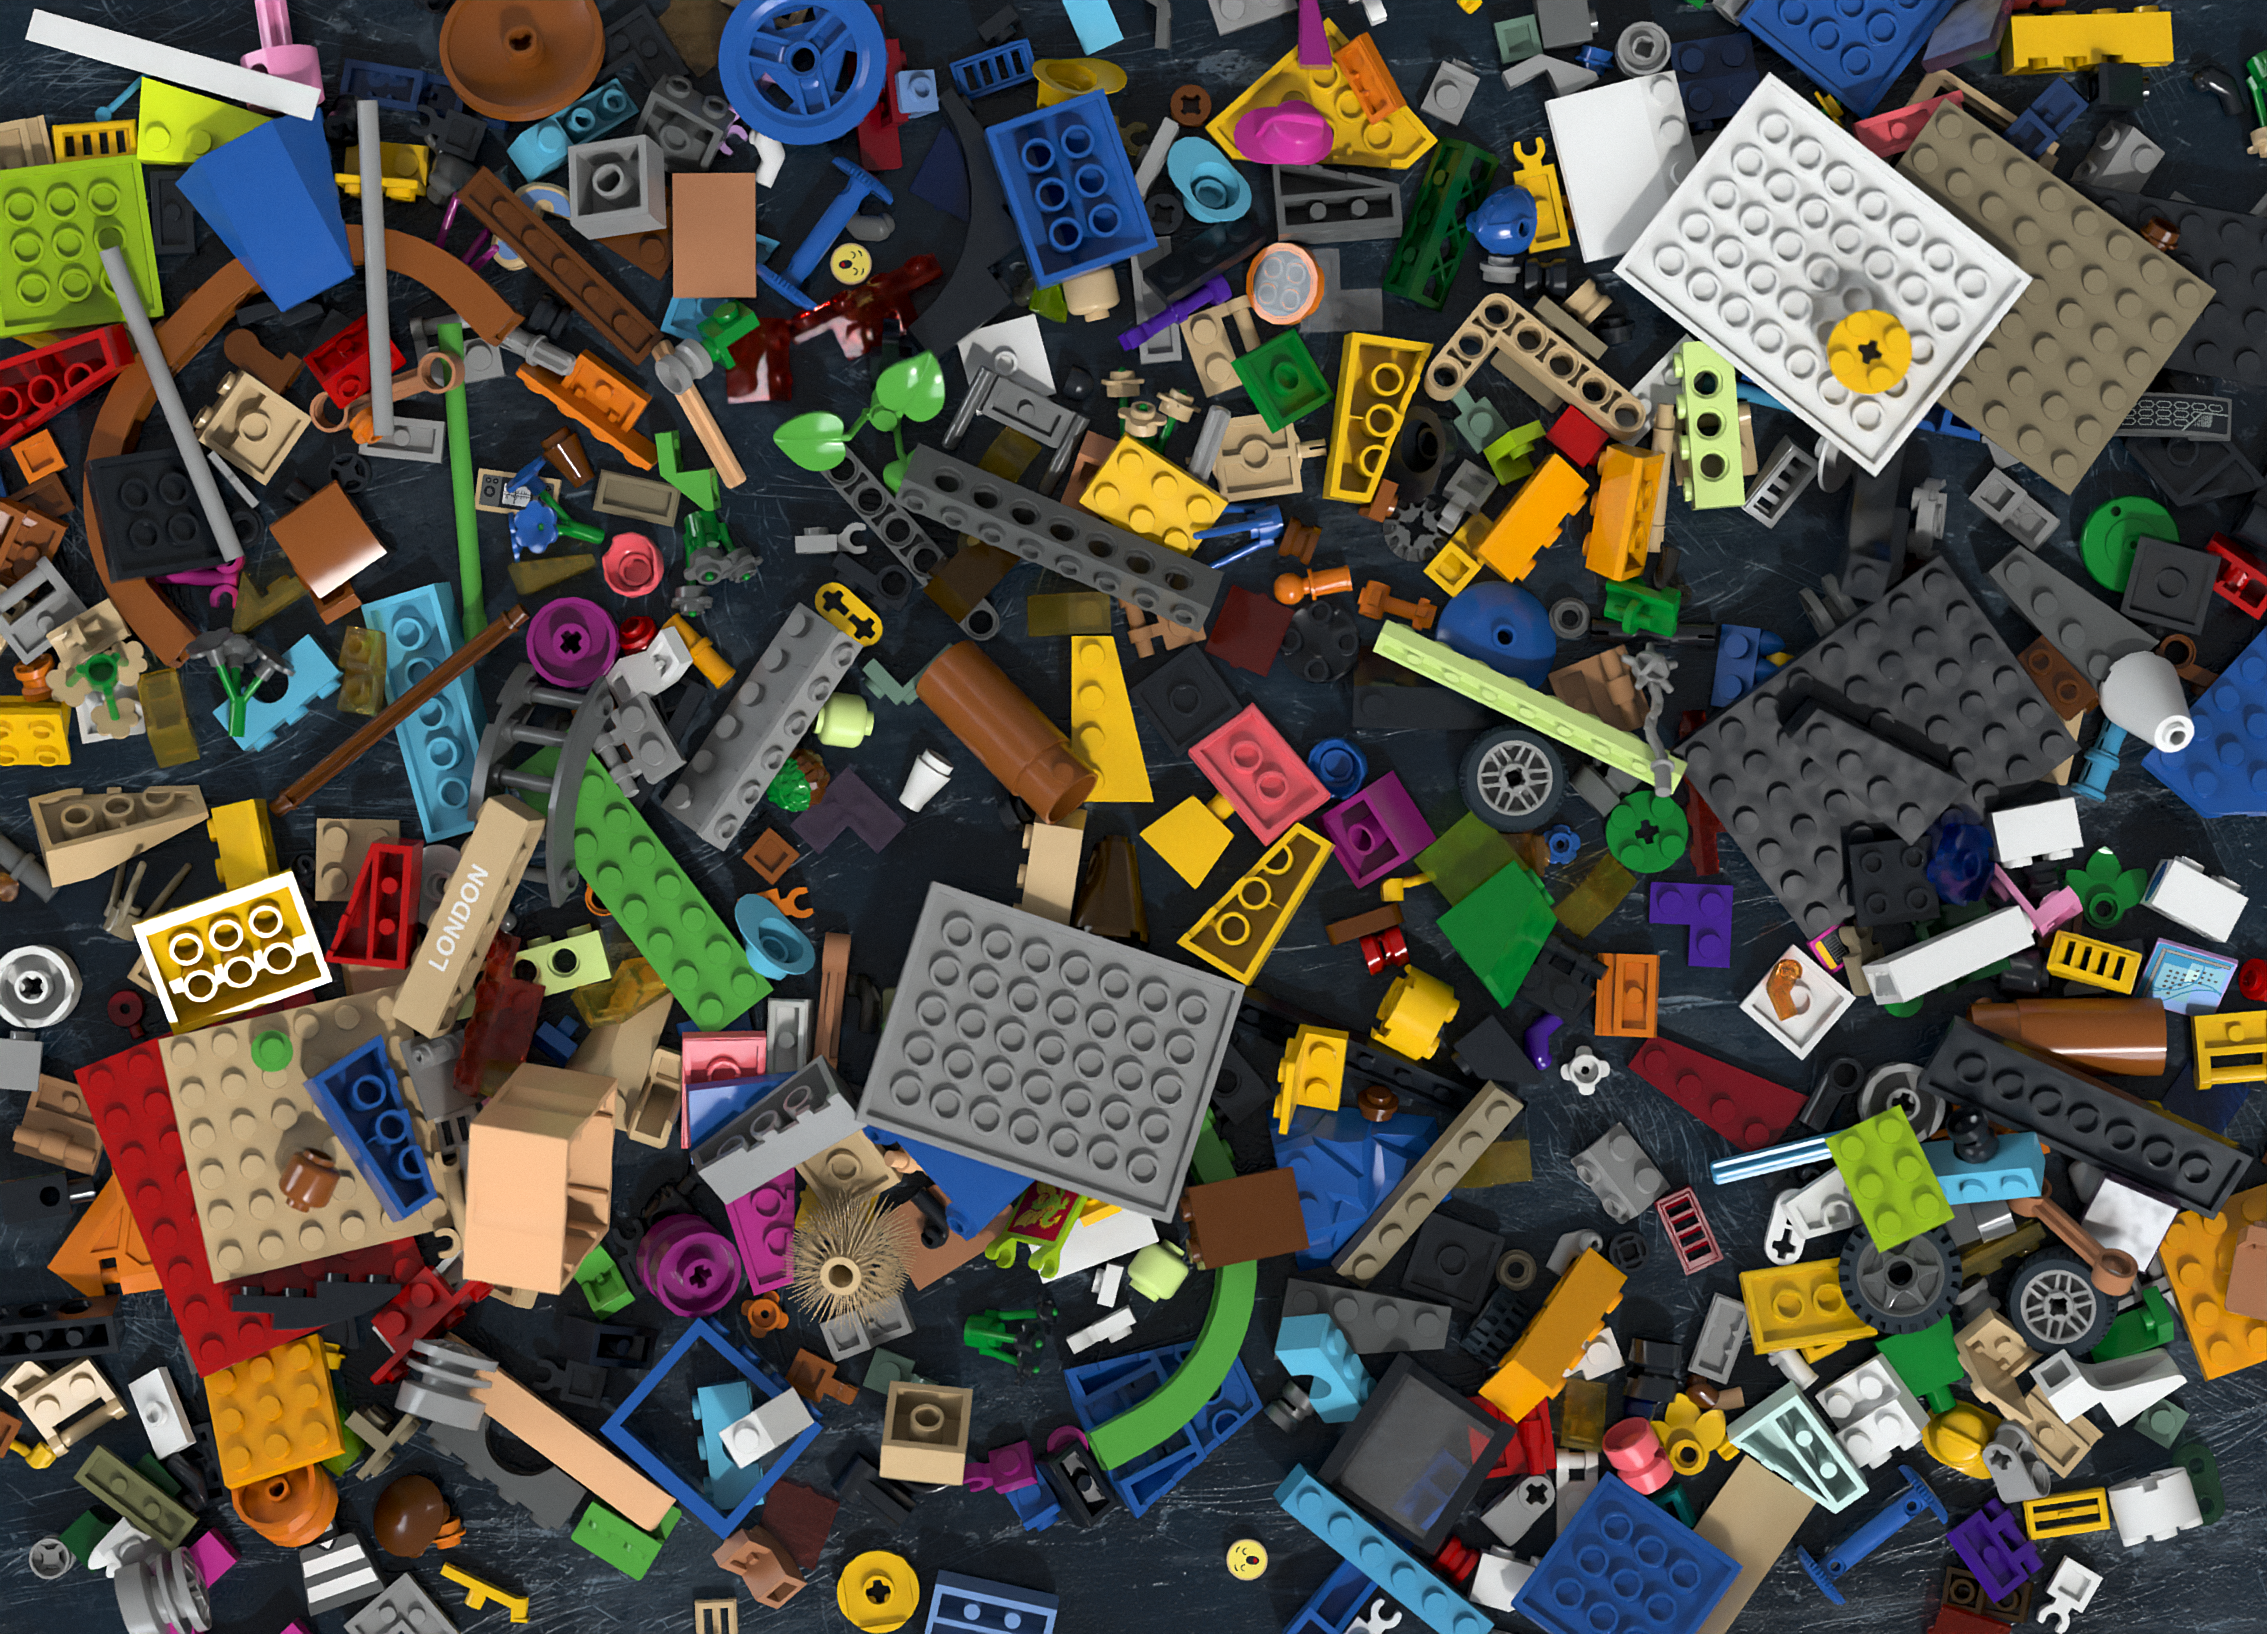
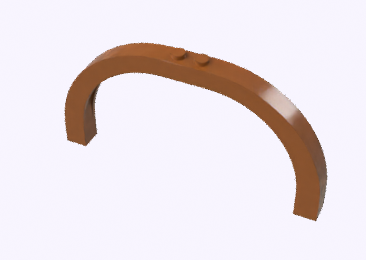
M346 224L354 265L365 266L363 225ZM384 228L386 269L410 276L433 290L486 343L497 347L525 319L492 283L458 257L423 239L397 230ZM237 258L222 267L199 289L194 288L185 294L179 302L180 308L170 319L168 317L162 319L152 328L173 379L236 315L235 310L244 308L251 300L264 292ZM139 351L134 356L136 363L121 372L99 412L90 438L86 461L132 454L136 451L143 426L158 400ZM84 472V520L90 550L103 585L122 617L139 638L166 666L179 669L190 658V655L186 653L185 646L195 641L202 633L174 605L155 578L111 584L88 482Z

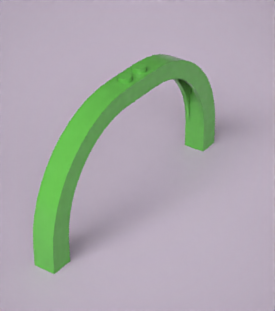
M885 1022L880 1024L882 1030L884 1028ZM1209 1105L1188 1167L1197 1185L1237 1176L1231 1165V1162L1235 1161L1234 1154L1225 1139L1219 1140L1213 1128V1125L1217 1124L1216 1118ZM1257 1259L1217 1267L1213 1295L1204 1325L1190 1353L1179 1368L1161 1387L1146 1399L1084 1432L1102 1470L1110 1471L1169 1438L1189 1422L1215 1393L1235 1361L1248 1329L1254 1305Z

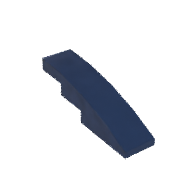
M349 58L345 60L339 96L351 94L364 100H378V108L429 117V115L417 110L419 104L432 106L438 116L445 118L450 107L487 121L486 128L509 132L511 121L491 118L469 107L454 92L446 76Z
M2060 74L2000 137L2035 161L2090 105V102Z

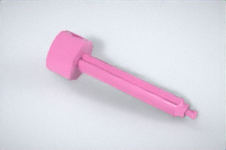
M255 0L262 49L245 54L240 58L241 67L321 89L317 105L321 104L325 100L317 48L310 45L293 44L286 0ZM246 102L247 109L255 113H283Z

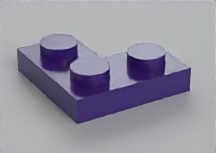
M1650 882L1648 923L1689 925L1687 966L1730 968L1733 885Z

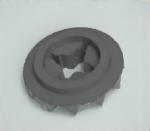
M1429 498L1417 503L1399 500L1391 516L1385 517L1383 525L1384 538L1390 550L1398 557L1412 562L1425 561L1437 555L1446 544L1449 533L1437 527V523L1443 516L1441 515L1442 507ZM1421 511L1423 512V526L1428 528V531L1434 532V534L1419 535L1417 540L1414 541L1413 546H1410V531L1404 529V526L1399 525V522H1414Z

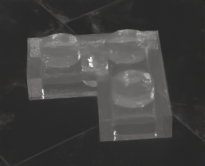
M1339 248L1309 249L1316 258L1314 259L1317 261L1318 266L1322 267L1325 276L1324 294L1316 311L1301 320L1300 334L1383 331L1382 288L1341 290Z

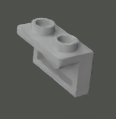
M2110 120L2098 133L2096 142L2085 159L2076 167L2070 181L2139 193L2165 152L2134 126Z
M1621 1122L1612 1126L1587 1149L1571 1159V1163L1577 1169L1580 1179L1591 1187L1602 1201L1605 1211L1615 1218L1619 1224H1623L1641 1214L1671 1187Z

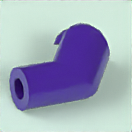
M1546 1012L1536 1019L1525 1030L1523 1035V1053L1537 1070L1546 1069L1551 1064L1552 1055L1549 1053L1548 1036L1564 1023Z

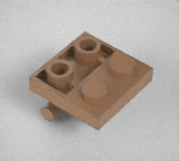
M1624 644L1547 674L1555 697L1560 698L1567 706L1599 717L1603 723L1619 731L1628 732L1644 726L1645 717L1650 712L1642 689L1638 690L1635 688L1636 678L1633 676L1631 666L1621 661L1623 654L1628 655Z
M41 1072L39 1091L31 1092L22 1125H17L13 1135V1141H16L14 1152L91 1176L95 1175L104 1145L78 1083Z

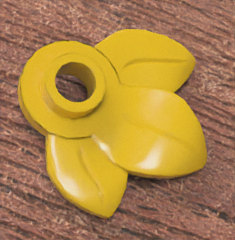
M1677 1393L1675 1403H1669L1665 1414V1421H1649L1658 1437L1659 1445L1664 1448L1674 1470L1683 1475H1694L1702 1471L1709 1461V1452L1723 1442L1726 1433V1417L1722 1409H1714L1702 1414L1700 1408L1689 1401L1687 1395L1683 1393ZM1684 1447H1692L1695 1450L1696 1458L1694 1461L1690 1462L1683 1458L1682 1451Z

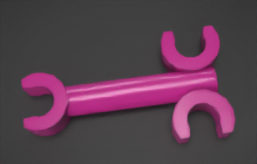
M245 555L236 558L233 565L216 568L217 570H199L154 578L158 584L215 587L209 599L211 607L219 608L221 594L229 592L233 597V608L240 609L243 604V597L237 588L239 584V571L245 564Z

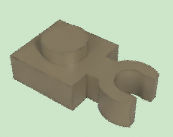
M1855 918L1853 920L1854 926H1842L1839 928L1840 939L1844 945L1848 946L1850 951L1848 955L1842 958L1854 996H1866L1872 991L1862 966L1885 957L1881 942L1871 941L1873 927L1858 928Z

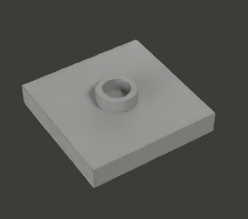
M1167 117L1164 118L1151 146L1143 145L1133 165L1139 168L1135 175V180L1143 203L1147 199L1168 157V151L1179 136L1178 123Z

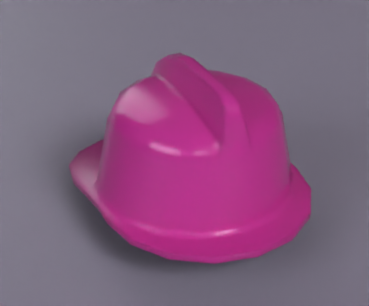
M1288 100L1277 107L1254 109L1243 115L1236 124L1233 134L1235 146L1239 152L1249 160L1263 164L1312 165L1323 160L1330 153L1334 141L1332 129L1324 117L1320 115L1314 106L1302 100Z

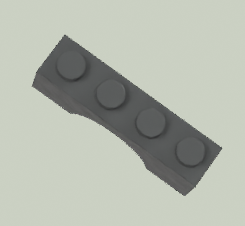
M485 1412L478 1431L459 1428L437 1421L432 1422L426 1433L432 1437L429 1443L446 1456H450L453 1452L465 1461L462 1467L469 1474L480 1481L485 1477L499 1486L496 1489V1493L512 1505H516L519 1501L531 1510L529 1517L546 1530H549L551 1526L559 1530L589 1490V1488L556 1464L540 1471L527 1472L514 1469L504 1463L492 1447L489 1436L491 1416Z

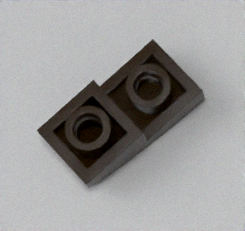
M1948 1566L1940 1607L1980 1616L1988 1615L2026 1623L2034 1582L2025 1580L2004 1598L1994 1603L1970 1569Z

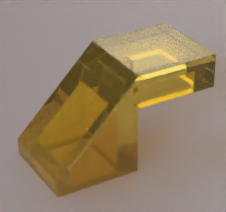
M1007 426L992 443L976 467L1016 484L1042 447L1027 435Z
M171 667L141 674L137 688L148 738L159 768L199 760L200 749L188 719L187 696L177 668Z
M639 957L623 960L609 982L577 986L571 998L590 1029L624 1023L671 991L646 958Z

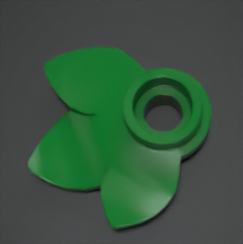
M2104 846L2090 857L2085 872L2075 869L2066 870L2064 881H2066V886H2070L2079 897L2086 921L2095 928L2109 929L2121 921L2125 909L2135 906L2141 901L2147 886V872L2141 868L2122 872L2121 865L2116 856L2108 847ZM2102 900L2106 901L2110 906L2109 913L2103 917L2096 912V905Z

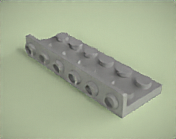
M799 602L669 792L661 807L695 831L699 837L724 852L801 737L806 733L820 709L829 699L839 681L852 665L863 645Z

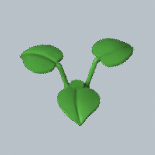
M928 349L913 358L897 362L886 368L877 380L876 389L872 393L870 408H863L861 416L845 433H843L844 423L839 415L823 410L810 411L783 423L773 434L774 442L799 466L812 471H825L834 468L843 461L846 455V446L843 441L851 440L867 420H870L872 425L880 431L892 430L896 453L900 460L893 461L885 466L883 478L887 490L895 498L915 450L911 451L908 456L905 454L900 424L902 416L905 414L914 421L923 422L939 413L945 397V384L940 365L933 352Z

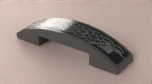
M2144 392L2113 436L2188 437L2189 441H2231L2232 399L2193 394Z

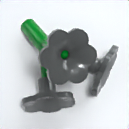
M227 627L218 629L215 632L207 631L202 633L195 641L185 646L186 653L190 655L191 659L207 656L211 667H216L230 699L228 736L245 737L246 705L263 681L267 682L275 670L291 677L296 673L294 666L288 660L281 657L274 649L264 646L257 640H248L245 635L234 634ZM258 655L261 663L254 671L256 676L242 694L240 673L244 671V663L255 661ZM228 672L232 673V682L228 675Z

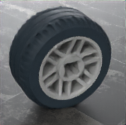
M1523 724L1501 725L1479 735L1465 751L1460 763L1458 776L1462 799L1472 815L1484 825L1504 832H1524L1546 823L1562 805L1567 793L1569 779L1567 763L1558 745L1547 734ZM1512 770L1517 771L1521 779L1520 783L1515 786H1510L1506 774Z
M2050 1246L2030 1255L2014 1273L2006 1292L2005 1303L2008 1320L2012 1322V1325L2023 1337V1341L2027 1343L2028 1347L2031 1346L2032 1350L2052 1357L2062 1349H2065L2070 1357L2079 1356L2090 1351L2106 1336L2114 1323L2118 1311V1296L2104 1293L2092 1283L2091 1272L2093 1267L2070 1246ZM2064 1297L2067 1302L2060 1306L2057 1301Z

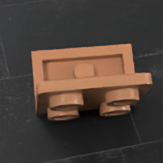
M2254 1221V1225H2248L2238 1231L2224 1308L2229 1313L2267 1322V1222Z

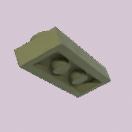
M101 1443L73 1477L171 1553L179 1547L200 1519Z

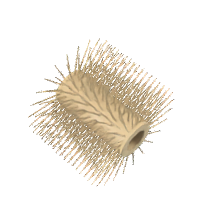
M859 1184L857 1210L855 1191L854 1215L852 1211V1197H850L851 1212L846 1198L847 1219L843 1200L841 1198L842 1211L835 1194L839 1215L832 1201L834 1211L832 1213L827 1204L826 1207L829 1211L824 1207L825 1211L823 1214L826 1216L825 1219L822 1214L819 1217L817 1212L815 1214L810 1212L817 1221L811 1218L812 1221L809 1223L801 1219L806 1224H800L811 1231L808 1233L804 1230L805 1228L802 1230L796 1229L800 1232L796 1233L799 1237L794 1236L798 1240H792L798 1243H789L798 1246L794 1248L796 1250H788L799 1253L789 1254L803 1257L786 1256L794 1259L788 1261L799 1264L783 1263L805 1265L786 1267H800L797 1268L798 1270H784L802 1272L784 1273L798 1275H793V1277L804 1276L797 1280L813 1276L808 1280L791 1281L799 1283L792 1287L806 1283L811 1285L807 1290L797 1294L798 1296L806 1291L811 1294L821 1287L819 1289L820 1292L807 1303L809 1304L811 1301L814 1303L824 1296L817 1307L814 1317L829 1294L832 1293L822 1314L823 1317L834 1295L827 1323H829L828 1320H830L834 1308L836 1309L837 1306L836 1319L838 1307L839 1314L841 1308V1329L843 1303L844 1326L846 1302L849 1324V1307L855 1324L852 1299L857 1317L858 1307L862 1319L865 1313L861 1308L860 1300L866 1314V1307L868 1308V1306L871 1309L869 1312H874L871 1306L877 1305L873 1299L874 1297L878 1303L880 1299L882 1304L885 1305L887 1303L892 1306L882 1294L884 1293L886 1298L888 1296L893 1298L891 1294L898 1297L893 1293L894 1291L890 1290L892 1288L888 1285L893 1284L894 1288L900 1285L899 1283L905 1284L901 1280H907L901 1277L903 1275L901 1273L909 1274L906 1271H895L897 1269L903 1270L905 1268L903 1266H908L902 1264L903 1262L909 1263L896 1259L913 1260L904 1256L915 1257L901 1254L913 1252L894 1250H909L900 1248H903L902 1246H911V1244H899L917 1243L905 1242L908 1239L896 1240L903 1236L887 1240L893 1236L903 1235L899 1233L905 1230L895 1233L889 1231L893 1226L903 1222L902 1220L892 1226L889 1224L894 1221H890L880 1228L889 1219L885 1222L883 1221L894 1212L892 1211L886 1217L884 1215L876 1221L886 1202L885 1200L870 1223L867 1224L877 1203L876 1200L865 1222L871 1198L869 1197V1200H867L863 1212L862 1200L860 1212ZM812 1204V1206L820 1213L819 1209H817V1208ZM823 1240H827L831 1246L825 1245ZM825 1248L827 1252H821L818 1249ZM872 1264H878L881 1267L874 1268ZM869 1271H874L876 1276H872Z

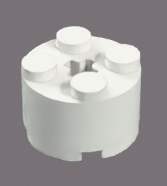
M48 945L24 946L14 949L0 959V1015L11 1024L24 1028H41L64 1020L76 1007L83 985L78 968L73 960L60 949ZM30 979L42 980L43 983L40 986L43 990L42 994L32 995L29 992L33 987L31 982H29Z
M2185 1467L2159 1470L2150 1473L2148 1477L2138 1480L2135 1477L2107 1489L2112 1511L2123 1546L2125 1547L2146 1541L2147 1535H2152L2154 1541H2161L2178 1535L2176 1529L2178 1526L2180 1530L2203 1524L2193 1487Z

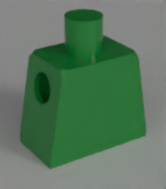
M1948 1313L1939 1322L1923 1331L1911 1334L1885 1333L1871 1339L1878 1354H1884L1913 1396L1917 1398L1924 1394L1926 1395L1934 1414L1942 1413L1957 1405L1948 1384L1963 1378L1964 1372L1957 1359L1959 1352L1953 1339L1955 1335Z

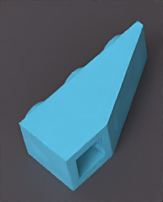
M615 78L563 110L522 132L508 148L507 153L528 183L536 182L568 162V146L598 142L640 111L619 80Z

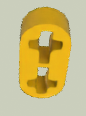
M833 582L819 588L815 596L816 609L828 622L862 644L863 647L873 646L880 640L883 635L881 619L849 589L840 583ZM829 591L835 594L841 591L844 594L841 602L850 611L845 616L834 608L827 612L824 609L827 601L823 598L826 592ZM853 614L864 622L869 618L873 619L875 623L872 625V630L875 632V635L871 639L867 636L861 637L860 640L856 638L854 634L858 629L849 621Z

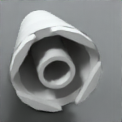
M2148 651L2131 653L2116 661L2109 668L2112 673L2106 682L2102 681L2099 686V704L2107 718L2114 724L2164 752H2176L2186 747L2193 737L2194 726L2178 673L2171 662Z

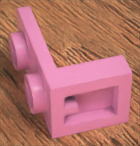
M1997 863L1989 867L1994 879L1989 884L2004 903L2010 899L2015 906L2019 905L2021 911L2027 913L2033 924V929L2037 931L2043 940L2083 911L2079 897L2070 886L2061 892L2054 890L2040 902V908L2035 910Z

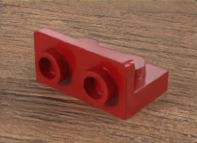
M367 313L303 358L339 409L345 408L371 389ZM390 339L392 374L406 363V359Z

